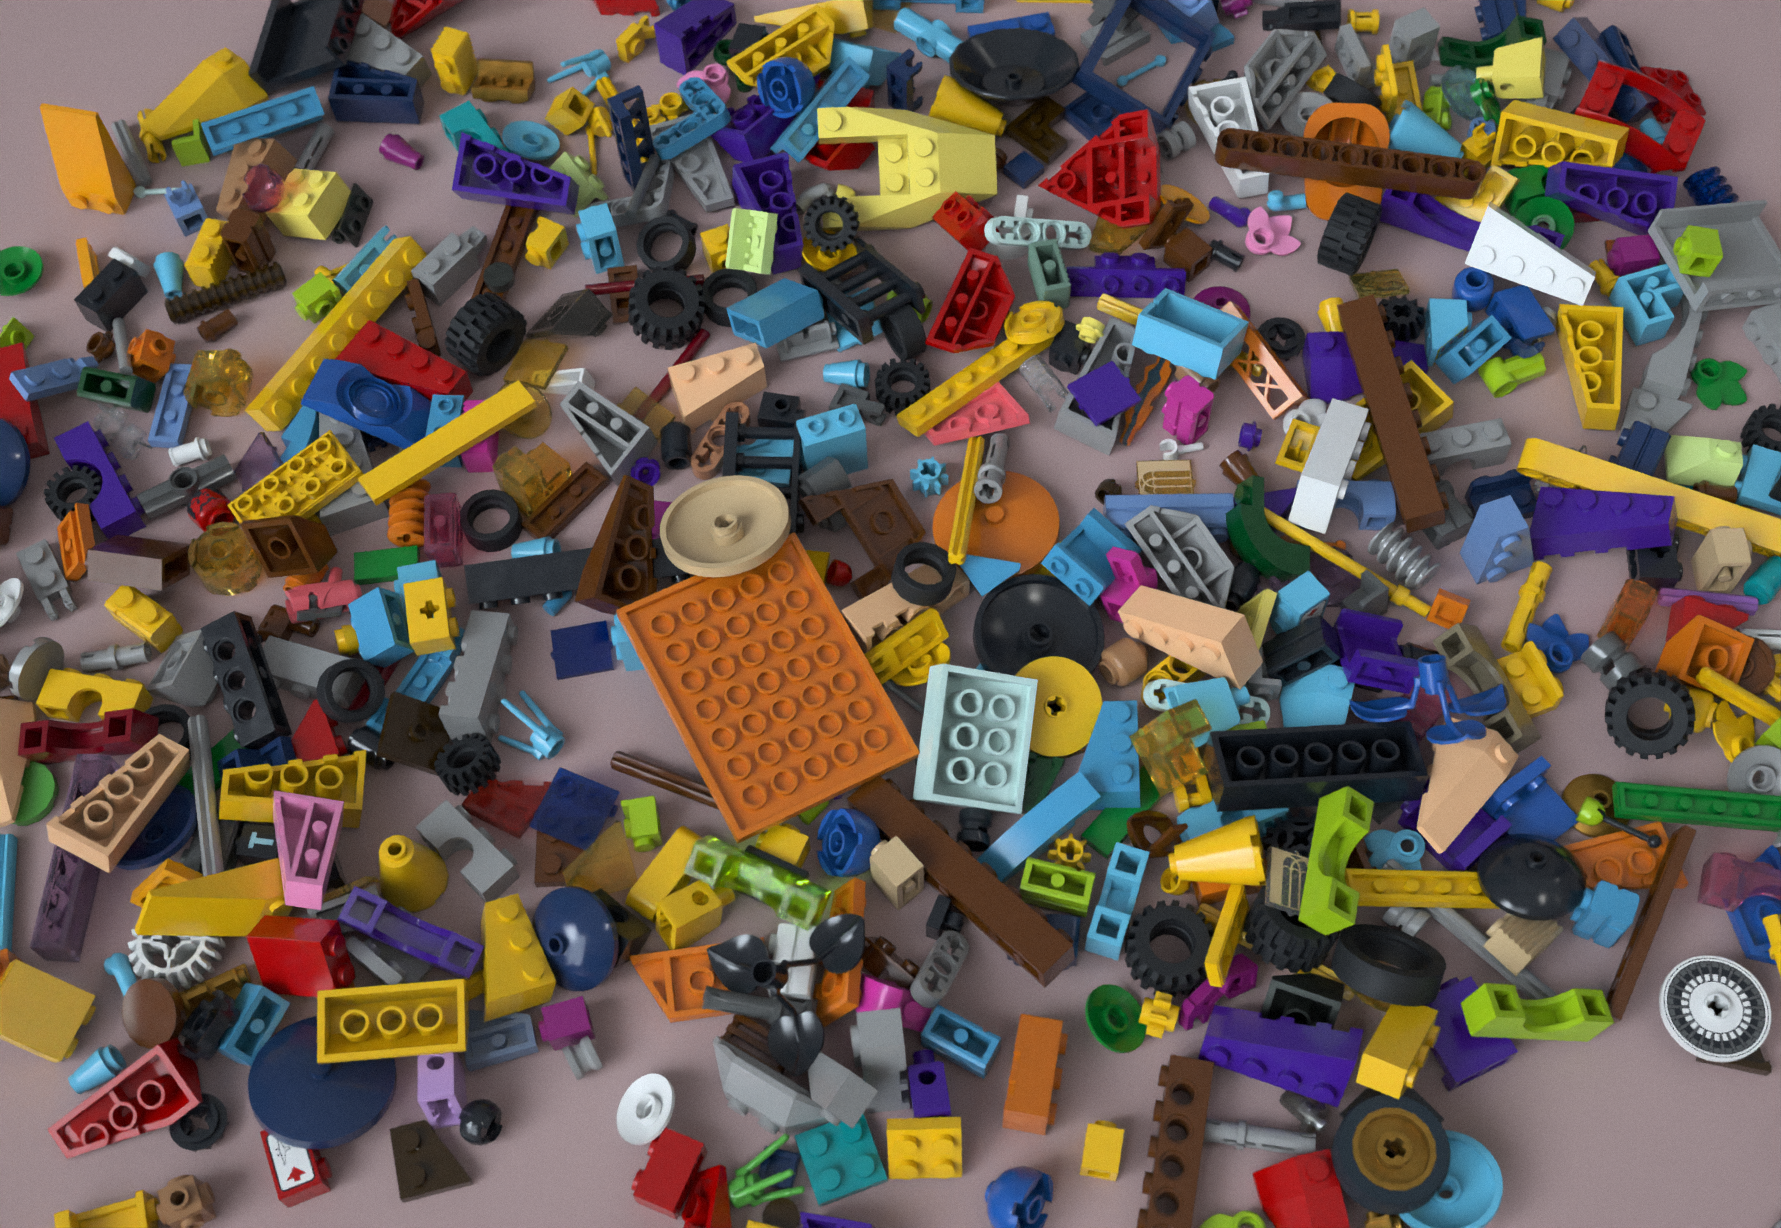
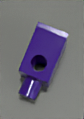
M923 1049L914 1052L912 1055L914 1065L907 1067L913 1118L951 1117L944 1063L941 1061L935 1062L932 1050Z

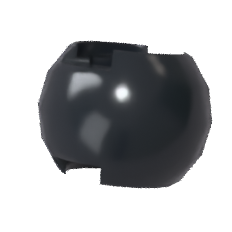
M477 1099L466 1104L459 1115L461 1120L459 1130L461 1136L472 1145L482 1146L493 1142L499 1136L503 1126L500 1125L502 1118L501 1109L488 1099Z

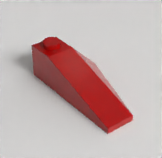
M21 342L0 348V418L11 422L19 429L27 443L30 459L48 455L50 451L38 400L27 402L9 380L11 372L30 367L25 345Z

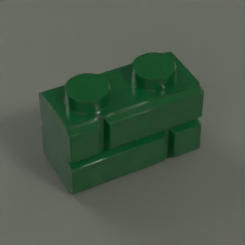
M84 366L76 393L77 396L95 403L149 413L156 387L154 383L136 376Z

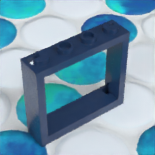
M1116 0L1085 55L1072 83L1122 114L1148 109L1157 135L1164 131L1165 128L1170 130L1178 119L1179 115L1175 112L1178 106L1183 107L1188 100L1187 89L1191 83L1194 85L1202 74L1203 69L1200 68L1202 61L1206 62L1213 53L1211 44L1217 34L1163 0ZM1128 6L1195 48L1161 114L1093 72Z

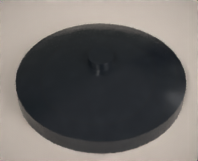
M1021 575L996 586L982 601L973 626V644L976 655L985 671L1015 676L1022 667L1036 659L1057 656L1079 663L1092 675L1104 649V627L1095 605L1089 606L1058 578L1048 575Z

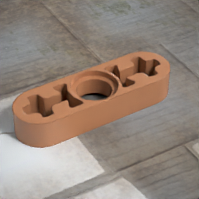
M739 401L728 403L693 452L690 462L692 472L697 478L702 480L711 479L718 474L723 466L724 445L717 446L712 441L718 435H725L726 412H739L742 415L741 423H746V426H750V412L746 404ZM710 457L711 465L705 464L703 468L700 467L699 462L706 463Z

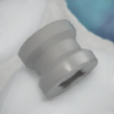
M588 1035L581 1038L579 1044L573 1047L568 1045L562 1048L577 1081L584 1078L587 1071L603 1068Z

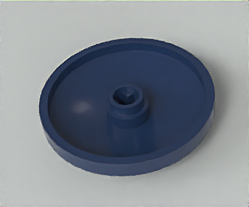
M317 1016L297 1021L272 1036L260 1049L252 1063L248 1076V1096L253 1114L261 1127L269 1135L287 1145L303 1149H325L343 1145L369 1131L388 1110L397 1084L394 1058L318 1064Z

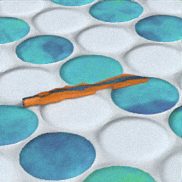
M1158 356L1155 364L1144 367V380L1135 386L1136 393L1142 400L1139 404L1125 412L1126 425L1119 439L1120 443L1129 446L1137 431L1142 429L1154 409L1151 406L1152 402L1161 394L1172 374V370L1169 367L1171 362Z

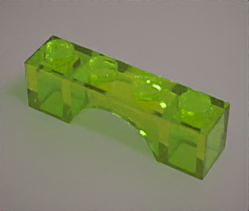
M711 835L695 841L683 872L713 887L730 888L756 897L768 904L775 911L777 917L807 931L820 923L832 893L828 889Z

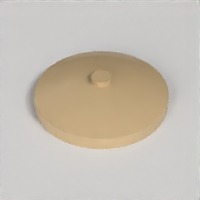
M723 476L699 483L678 496L663 515L660 524V539L668 559L679 569L702 577L732 576L761 565L782 547L790 532L791 516L784 495L773 484L752 476Z

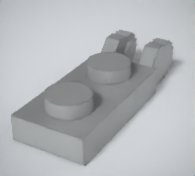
M46 539L16 553L38 601L44 607L51 621L59 618L58 611L52 602L61 597L65 607L70 612L78 609L71 595L73 591L65 579L63 570Z

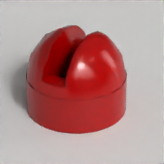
M834 559L827 570L826 582L840 587L849 584L852 579L851 567L843 561Z

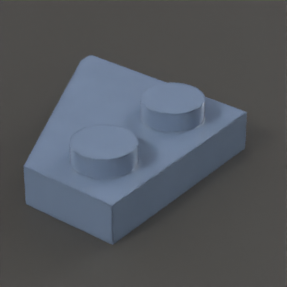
M469 1009L467 1050L464 1051L465 1062L469 1072L539 1052L534 1023L530 1014L512 1013L484 1022V1011Z

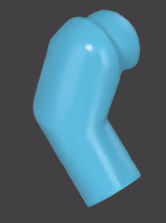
M1273 190L1268 194L1267 206L1272 211L1305 209V193L1284 196L1282 191Z
M114 953L104 961V970L109 975H115L121 992L125 996L128 988L137 981L129 957L123 953Z

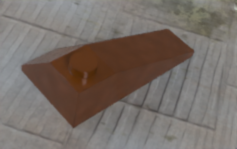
M628 475L622 477L582 571L574 602L602 613L616 615L617 609L657 592V578H653V559L656 558V548L652 547V528L655 526L653 486Z

